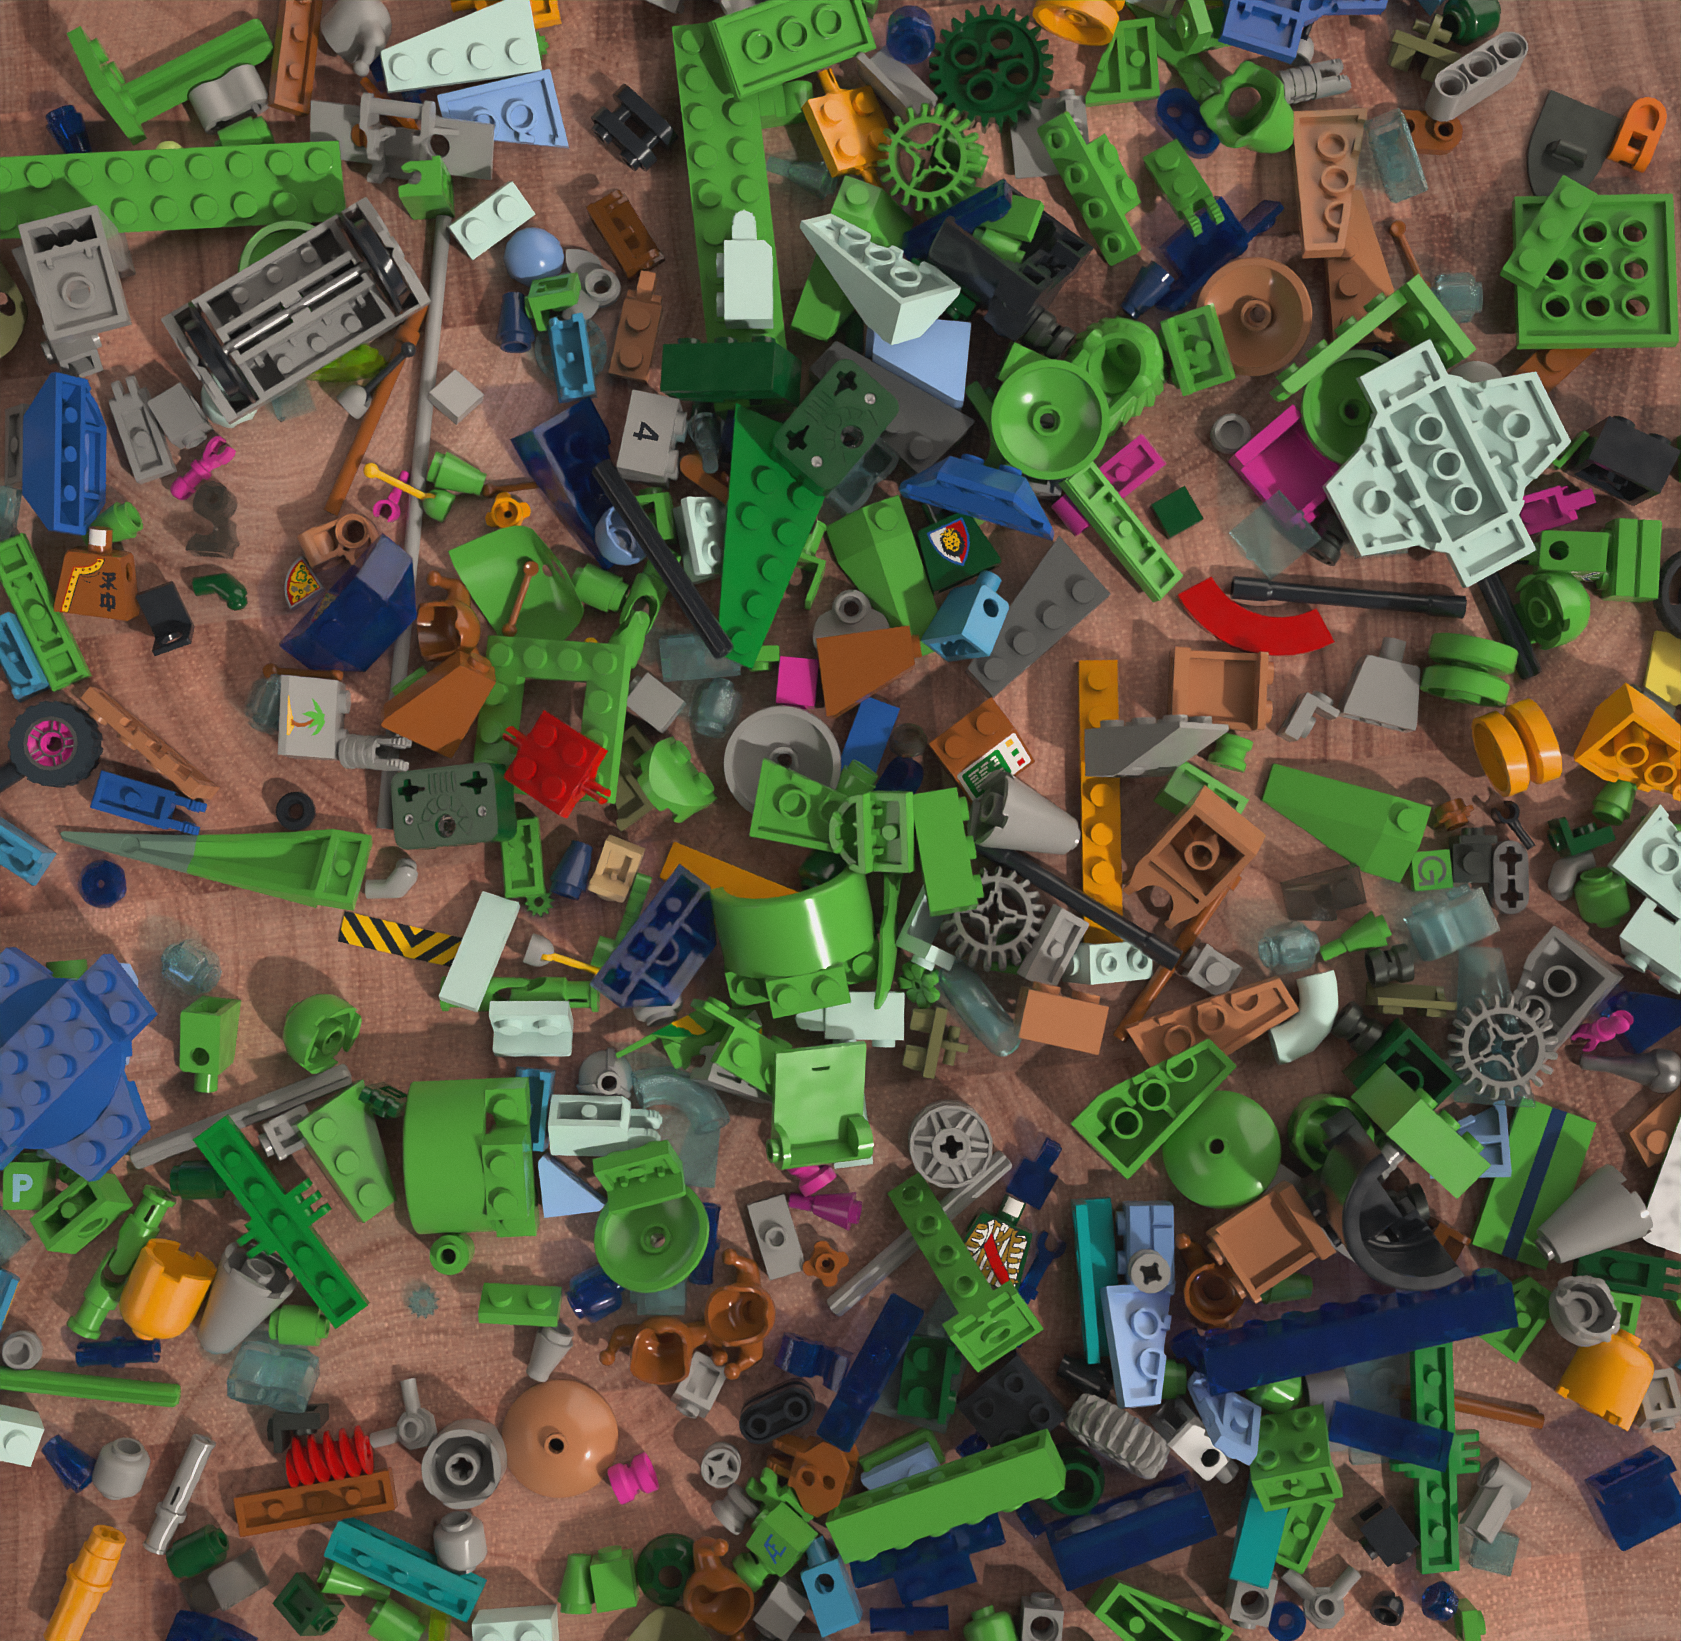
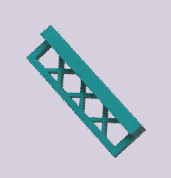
M1110 1196L1071 1199L1083 1355L1088 1364L1100 1363V1357L1110 1356L1099 1290L1106 1286L1118 1285Z
M354 1517L338 1521L324 1553L326 1558L466 1623L487 1582V1579L472 1572L458 1575L452 1571L445 1570L438 1564L435 1555Z

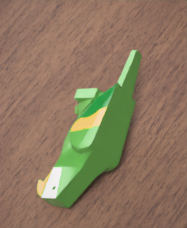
M696 1010L644 1037L615 1055L618 1059L660 1038L674 1068L682 1067L683 1070H686L691 1064V1058L701 1055L700 1050L702 1047L715 1046L716 1042H721L728 1028ZM728 1010L727 1014L739 1020L740 1016H744L761 1026L759 1033H763V1025L756 1010Z

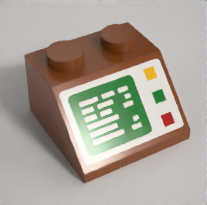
M992 697L927 745V748L964 797H966L970 805H972L973 800L981 801L986 790L980 789V786L993 771L999 769L1017 776L1035 762L1017 730Z

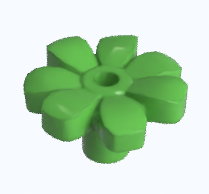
M911 961L903 964V974L897 978L900 989H909L906 992V997L912 1003L916 1002L919 1008H929L940 998V992L934 986L941 980L940 972L936 968H933L932 971L926 970V968L916 963L913 964Z

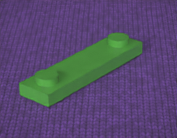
M1094 462L1082 471L1063 478L1058 483L1152 602L1160 601L1183 577V574Z
M20 533L0 542V580L52 691L57 692L91 677V672L63 613L54 612V593L26 534Z

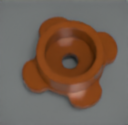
M1457 798L1438 806L1433 811L1438 821L1433 825L1434 829L1437 830L1445 827L1446 831H1453L1463 827L1469 822L1467 818L1471 816L1470 812L1474 810L1473 805L1466 806L1462 798Z
M820 1240L814 1244V1250L811 1252L809 1260L804 1261L803 1271L807 1276L814 1275L821 1279L824 1286L832 1287L838 1281L837 1275L841 1268L848 1265L849 1258L844 1251L837 1252L829 1246L827 1241ZM824 1260L829 1261V1265L827 1267L822 1266V1262Z

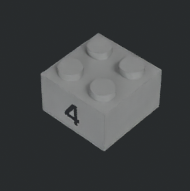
M632 390L616 466L624 481L660 487L669 490L671 480L677 481L681 458L678 457V443H685L689 428V420H686L687 412H683L679 399Z

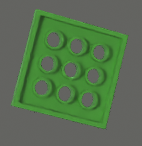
M1673 194L1597 195L1553 263L1563 268L1565 277L1561 280H1553L1545 275L1534 294L1514 284L1516 349L1676 347L1679 343ZM1549 196L1514 197L1512 201L1513 252ZM1629 226L1638 228L1642 232L1643 240L1639 242L1627 240L1623 234V229ZM1588 227H1595L1602 232L1603 240L1597 243L1590 242L1584 237L1583 230ZM1628 263L1640 265L1644 270V277L1640 279L1629 277L1625 273L1624 266ZM1588 264H1597L1603 268L1605 276L1598 280L1591 279L1586 275L1584 267ZM1592 300L1601 302L1605 306L1606 314L1600 317L1589 314L1586 309V303ZM1629 300L1642 302L1646 313L1642 316L1630 314L1626 309V302ZM1550 301L1562 303L1566 308V315L1562 317L1550 315L1546 310V304Z

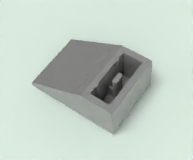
M1164 715L1163 719L1156 720L1155 717L1131 718V722H1125V726L1124 720L1100 721V728L1084 729L1085 776L1115 778L1167 776L1229 731V727L1226 724H1212L1211 716Z

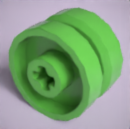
M1455 633L1432 634L1427 654L1433 661L1441 665H1432L1424 668L1419 686L1422 691L1467 705L1489 708L1506 707L1510 686L1497 676L1514 673L1519 654L1516 649L1496 641Z

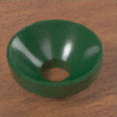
M666 1533L655 1537L643 1548L637 1563V1579L644 1595L652 1602L660 1606H683L684 1587L687 1580L695 1572L693 1559V1543L695 1540L679 1533ZM665 1566L677 1567L682 1573L681 1583L675 1587L663 1585L659 1579L660 1570Z

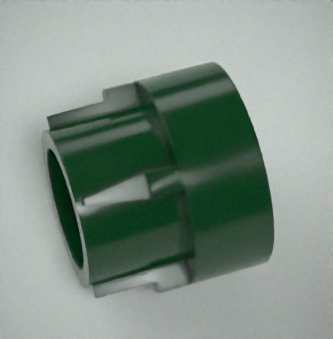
M1076 1442L1058 1443L1055 1446L1066 1471L1076 1470L1081 1474V1477L1076 1485L1072 1487L1065 1486L1064 1490H1061L1056 1496L1044 1500V1502L1061 1514H1084L1089 1516L1091 1509L1098 1503L1104 1492L1105 1476L1102 1466L1096 1455L1086 1446Z

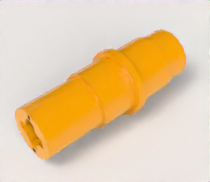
M96 1525L93 1527L76 1561L69 1564L65 1573L67 1580L59 1595V1602L43 1634L46 1641L80 1640L91 1614L96 1611L103 1593L109 1591L112 1586V1574L126 1542V1536L121 1531L107 1525Z

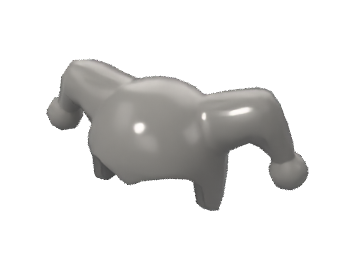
M338 0L320 22L321 31L328 44L341 58L351 64L354 63L353 70L359 76H366L369 73V65L380 55V51L385 49L392 32L390 14L380 0Z

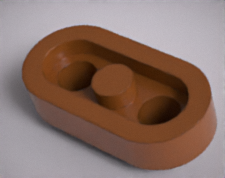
M1399 110L1390 116L1383 128V139L1386 145L1393 151L1402 153L1445 155L1454 150L1463 136V127L1457 117L1449 121L1440 122L1431 118L1426 111ZM1400 124L1409 125L1411 133H1403L1400 129ZM1438 127H1446L1449 130V136H1442L1438 131Z

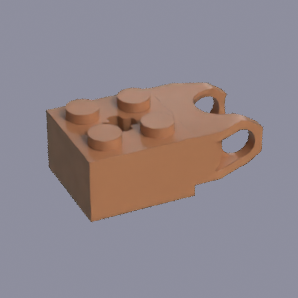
M1204 785L1145 849L1123 891L1127 895H1131L1133 892L1151 885L1165 889L1171 895L1174 903L1173 910L1164 923L1171 930L1178 923L1197 916L1205 906H1208L1257 855L1266 835Z
M1033 981L1032 988L1020 987L1013 1019V1034L1018 1038L1099 1055L1109 1010L1108 1006L1099 1003L1101 996L1078 990H1072L1071 997L1060 995V987Z

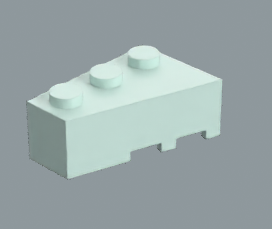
M1646 897L1619 936L1622 954L1626 956L1624 961L1642 973H1645L1647 969L1661 977L1659 979L1661 985L1676 994H1680L1681 920L1677 919L1673 923L1653 911L1657 904Z

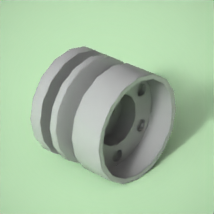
M941 1099L927 1104L915 1115L908 1130V1148L915 1169L926 1181L941 1188H960L973 1183L986 1171L992 1158L993 1140L987 1124L972 1106L959 1100ZM952 1135L956 1142H961L960 1146L955 1147V1154L948 1155L946 1149L940 1148V1145L946 1143V1137Z

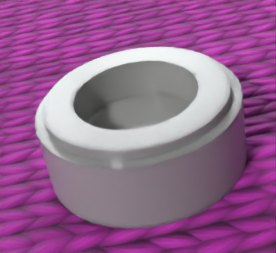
M1234 413L1225 414L1217 419L1210 432L1213 446L1224 454H1235L1249 442L1251 437V429L1247 420Z

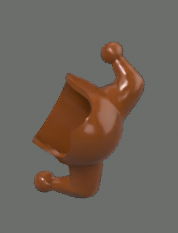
M430 571L426 575V583L431 587L440 586L447 591L448 595L445 600L419 603L417 607V640L423 660L428 662H444L459 650L469 655L471 653L480 654L476 646L480 639L481 626L476 613L471 608L469 591L462 580L441 576L438 571Z
M1185 1233L1177 1234L1174 1238L1175 1247L1181 1250L1180 1255L1188 1272L1183 1287L1185 1303L1192 1315L1206 1323L1208 1335L1215 1344L1213 1352L1217 1358L1224 1359L1229 1356L1231 1350L1228 1341L1233 1332L1232 1318L1238 1313L1245 1298L1241 1300L1230 1285L1228 1279L1233 1274L1225 1263L1219 1266L1199 1243L1190 1240V1237Z
M727 1248L721 1255L722 1262L727 1265H733L736 1268V1279L733 1284L718 1287L710 1294L705 1305L704 1317L711 1337L718 1344L726 1347H739L740 1351L736 1362L728 1363L724 1368L725 1377L729 1380H735L739 1377L740 1372L751 1368L762 1360L764 1355V1338L771 1332L775 1324L776 1309L771 1295L762 1287L756 1261L737 1255L735 1249Z
M656 1314L646 1318L640 1324H623L615 1327L607 1348L599 1354V1361L605 1366L613 1365L615 1354L621 1348L629 1347L630 1371L633 1376L650 1384L669 1385L681 1382L689 1376L693 1350L703 1344L708 1346L712 1350L711 1360L716 1366H724L728 1361V1355L723 1350L722 1345L718 1344L711 1337L705 1320L684 1323L672 1315Z
M702 1536L693 1543L695 1572L687 1580L684 1587L683 1607L686 1613L695 1618L699 1624L712 1628L719 1634L727 1635L729 1641H745V1634L740 1629L744 1627L752 1614L754 1594L740 1576L721 1563L719 1556H724L728 1552L729 1545L727 1541L721 1538L714 1539L713 1537Z

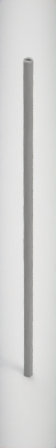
M446 215L436 216L429 285L431 304L428 305L410 479V486L424 493L433 415V404L428 401V395L436 385L450 231L447 226L452 221V218ZM410 494L389 700L395 696L391 688L406 678L408 671L423 517V501ZM386 729L385 736H401ZM391 747V759H399L400 749ZM382 770L376 828L392 829L391 780L398 771Z

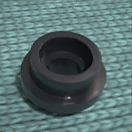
M301 792L285 794L276 806L278 821L289 830L299 831L307 828L312 824L316 815V807L313 800ZM295 804H299L303 808L302 816L297 819L291 815V808Z

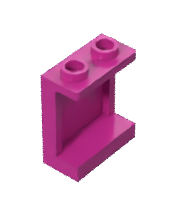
M1293 404L1237 451L1228 461L1287 531L1296 524L1303 529L1320 515L1316 507L1326 498L1329 501L1322 486L1339 469L1336 463L1324 457L1312 445L1303 425L1299 422L1301 413Z

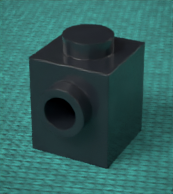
M1383 1495L1351 1518L1363 1534V1537L1358 1540L1372 1561L1379 1556L1387 1567L1393 1563L1400 1564L1406 1561L1413 1554V1549L1419 1545L1411 1531Z

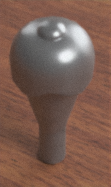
M1656 1048L1649 1053L1617 1057L1582 1054L1579 1059V1067L1582 1070L1612 1073L1648 1086L1649 1089L1657 1093L1671 1092L1681 1082V1059L1678 1054L1668 1049Z

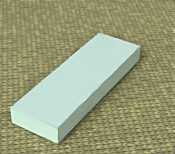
M482 891L439 994L441 1001L478 1012L520 910L519 902Z

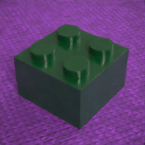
M1398 1017L1383 1030L1378 1040L1365 1054L1358 1055L1342 1071L1359 1089L1385 1063L1414 1092L1419 1087L1427 1092L1438 1103L1433 1110L1464 1082Z

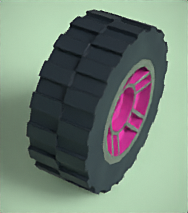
M60 701L39 702L38 705H31L26 708L23 714H19L15 719V725L10 729L9 734L11 736L10 741H8V749L11 752V762L15 763L17 766L16 770L21 775H25L27 780L32 783L56 788H66L65 786L67 785L74 786L79 784V781L82 779H87L92 775V770L96 769L100 763L98 760L103 753V748L101 747L103 737L97 728L99 725L89 717L85 710L79 709L78 706ZM55 737H58L62 743L58 751L50 750V746H53L56 740Z

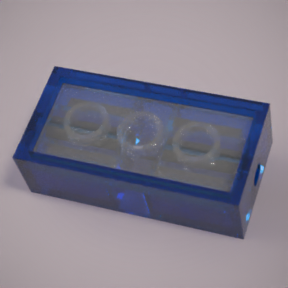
M1189 1470L1099 1503L1091 1509L1089 1516L1084 1514L1067 1515L1043 1524L1067 1592L1218 1535L1203 1493Z

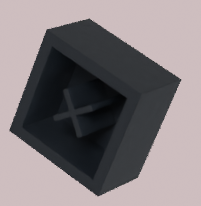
M1608 416L1586 430L1590 435L1573 453L1564 473L1631 506H1635L1661 493L1681 451L1670 446L1671 441L1664 436L1655 433L1646 434L1636 429L1635 423L1627 418Z
M1016 1348L995 1361L956 1395L957 1407L991 1448L1046 1428L1051 1432L1068 1417V1413L1061 1401Z

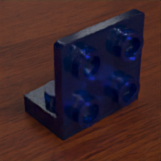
M1655 1445L1584 1480L1615 1543L1622 1551H1626L1681 1523V1495L1670 1475L1677 1471L1671 1457Z

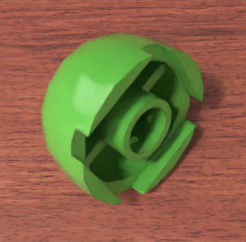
M1537 572L1522 577L1517 584L1515 593L1521 591L1520 603L1514 604V608L1531 644L1538 642L1542 646L1540 648L1542 650L1555 648L1575 640L1587 627L1590 617V597L1581 582L1572 574L1565 572Z
M312 995L301 1002L295 1003L288 1010L283 1029L284 1046L289 1056L311 1074L323 1073L338 1063L333 1057L338 1054L342 1046L346 1052L353 1046L360 1031L362 1018L355 1012L357 1009L336 995Z

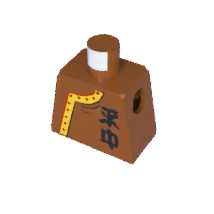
M103 526L88 527V546H76L66 551L54 603V612L128 621L140 614V605L136 599L138 587L134 556L128 551L112 549V528Z

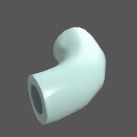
M1334 970L1296 979L1299 989L1300 1002L1298 1008L1300 1011L1295 1013L1290 1020L1268 1030L1271 1048L1278 1065L1290 1063L1313 1052L1331 1032L1339 1008L1337 980Z

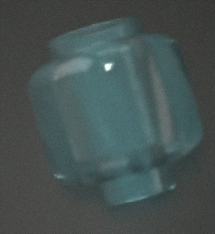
M1469 272L1440 273L1434 278L1432 287L1429 288L1457 324L1469 323L1473 320L1475 313H1481L1483 304L1482 282H1476L1473 274Z
M271 674L269 679L260 678L252 683L243 707V713L249 719L248 725L270 735H277L279 732L281 675Z
M713 678L711 682H704L696 687L688 717L691 723L695 725L694 729L698 733L711 738H723L725 734L731 733L736 729L744 700L742 695L734 689V684L731 681L723 678Z
M1300 921L1273 925L1265 930L1258 942V953L1262 964L1278 975H1287L1311 968L1316 960V954L1320 950V943L1316 933L1310 931L1306 924Z
M183 939L176 944L169 945L161 957L162 978L187 996H197L201 993L210 992L217 985L221 977L222 970L220 968L219 956L195 939Z

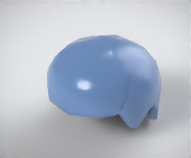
M532 227L522 229L511 237L506 243L503 261L511 279L531 287L532 280L558 276L562 269L564 254L560 241L554 235L544 229Z
M612 506L602 515L595 527V543L602 556L609 562L625 566L636 564L642 561L646 554L614 506Z

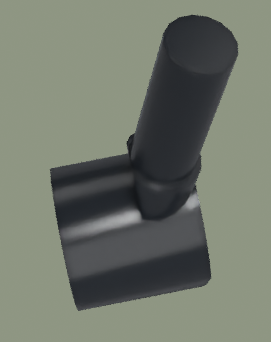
M1504 801V804L1510 811L1507 819L1501 816L1497 808H1492V819L1499 824H1507L1527 851L1536 846L1518 820L1520 809L1515 802Z

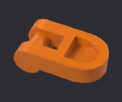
M1644 97L1635 101L1628 108L1606 159L1616 163L1620 160L1631 164V169L1640 173L1646 170L1666 124V108L1660 101L1655 98ZM1631 137L1643 141L1639 150L1628 145Z

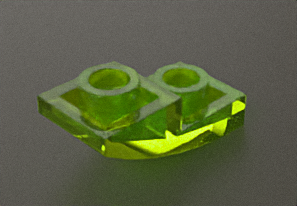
M359 345L355 350H351L341 356L340 363L336 359L309 375L306 379L334 383L363 380L376 376L386 366L387 361L382 355H379V350Z

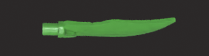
M1125 1L1124 5L1133 13L1136 19L1154 17L1157 56L1168 62L1179 72L1178 74L1183 80L1191 100L1200 102L1202 105L1205 100L1219 93L1220 82L1207 71L1198 54L1185 55L1181 39L1177 33L1175 18L1172 14L1167 19Z
M883 872L884 913L880 927L879 965L874 1000L875 1010L880 1009L884 1004L893 980L897 956V946L895 943L898 939L899 894L901 893L904 873Z

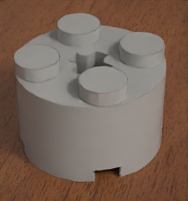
M460 1419L445 1426L431 1442L422 1460L421 1472L426 1489L431 1495L442 1501L444 1505L453 1509H469L483 1503L495 1491L506 1471L507 1452L502 1436L495 1425L478 1419ZM461 1457L466 1458L467 1462L472 1463L470 1469H466L465 1463H458Z

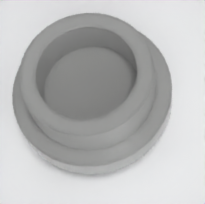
M27 1330L12 1333L6 1338L2 1346V1356L5 1363L15 1370L32 1368L40 1361L43 1353L40 1338L35 1333Z

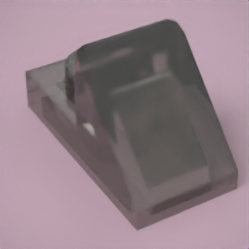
M1356 863L1280 882L1287 917L1291 921L1337 920L1336 911L1367 903L1360 867Z
M253 1546L191 1578L183 1579L179 1586L196 1620L220 1608L223 1612L268 1585L270 1580Z

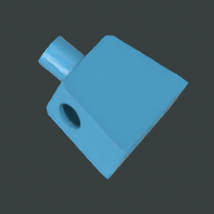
M983 570L975 584L956 587L951 590L920 641L948 662L990 656L1009 610L1008 602L996 593L1002 583L1000 577L990 571Z
M823 1535L818 1536L804 1554L808 1565L803 1567L800 1575L822 1637L860 1623L863 1610L840 1553L830 1556ZM829 1574L832 1576L834 1584L831 1586L823 1585L819 1575Z

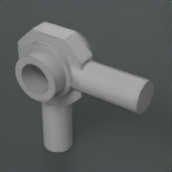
M415 1378L400 1381L405 1412L401 1415L396 1424L397 1426L370 1434V1444L373 1448L400 1442L409 1450L429 1446L436 1437L437 1428L434 1415L425 1408H421Z
M1349 1565L1331 1587L1315 1588L1298 1572L1289 1568L1281 1578L1303 1599V1615L1317 1629H1333L1345 1615L1344 1596L1361 1578V1575Z

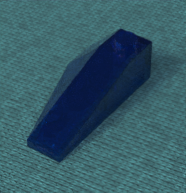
M589 396L513 437L510 441L529 475L602 568L606 570L615 565V563L609 562L599 551L595 543V527L602 515L613 505L593 476L592 470L597 463L606 459L611 460L608 445H611L609 431Z

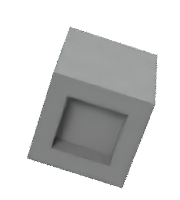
M181 382L147 402L169 441L180 449L185 447L190 449L200 445L207 439L206 434L214 430L191 390Z
M648 672L643 678L637 675L629 684L627 707L662 734H664L687 705L684 700Z
M787 1573L782 1577L776 1576L754 1607L753 1621L756 1622V1628L763 1635L772 1640L776 1637L782 1641L788 1640L811 1606L804 1585Z
M1272 1573L1268 1589L1229 1579L1223 1608L1229 1619H1232L1233 1624L1245 1629H1255L1256 1625L1268 1628L1278 1585V1579L1274 1573ZM1246 1592H1259L1258 1598L1253 1604H1241V1598Z
M1033 1592L1031 1597L1021 1596L1019 1640L1062 1641L1064 1610L1061 1600L1055 1599L1053 1594L1046 1592ZM1039 1616L1051 1619L1050 1625L1043 1630L1032 1628L1031 1623Z

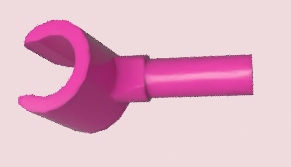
M402 470L398 480L407 483L411 474ZM394 487L392 492L389 493L387 500L384 499L376 502L373 507V515L379 517L383 507L388 504L391 507L392 513L387 522L391 523L398 520L401 514L398 502L401 498L402 490Z

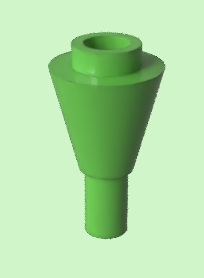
M1370 911L1342 933L1340 938L1318 948L1324 961H1327L1347 951L1350 953L1388 946L1385 938L1392 936V933L1383 915L1375 917L1373 912Z
M325 1559L316 1581L322 1584L321 1593L352 1596L364 1595L386 1603L391 1592L390 1587L369 1580L367 1576L329 1559Z

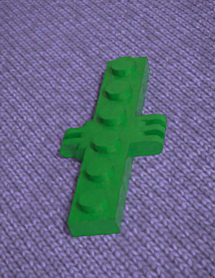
M228 1114L193 1139L194 1143L252 1218L244 1224L248 1232L236 1240L240 1247L253 1238L258 1244L245 1253L249 1259H252L262 1251L267 1256L277 1251L335 1329L368 1306L370 1303L312 1226L314 1222L332 1208L328 1202L318 1207L315 1212L311 1208V1205L322 1197L319 1190L306 1199L302 1196L301 1193L308 1190L313 1184L309 1177L289 1192H286Z
M1447 1334L1409 1337L1412 1434L1404 1435L1403 1443L1388 1445L1389 1455L1404 1457L1389 1460V1470L1394 1472L1404 1471L1405 1477L1413 1478L1415 1538L1419 1543L1415 1547L1416 1569L1421 1574L1460 1571L1457 1474L1480 1472V1461L1465 1460V1458L1480 1456V1446L1474 1444L1465 1445V1442L1479 1441V1431L1476 1429L1455 1430L1452 1338Z

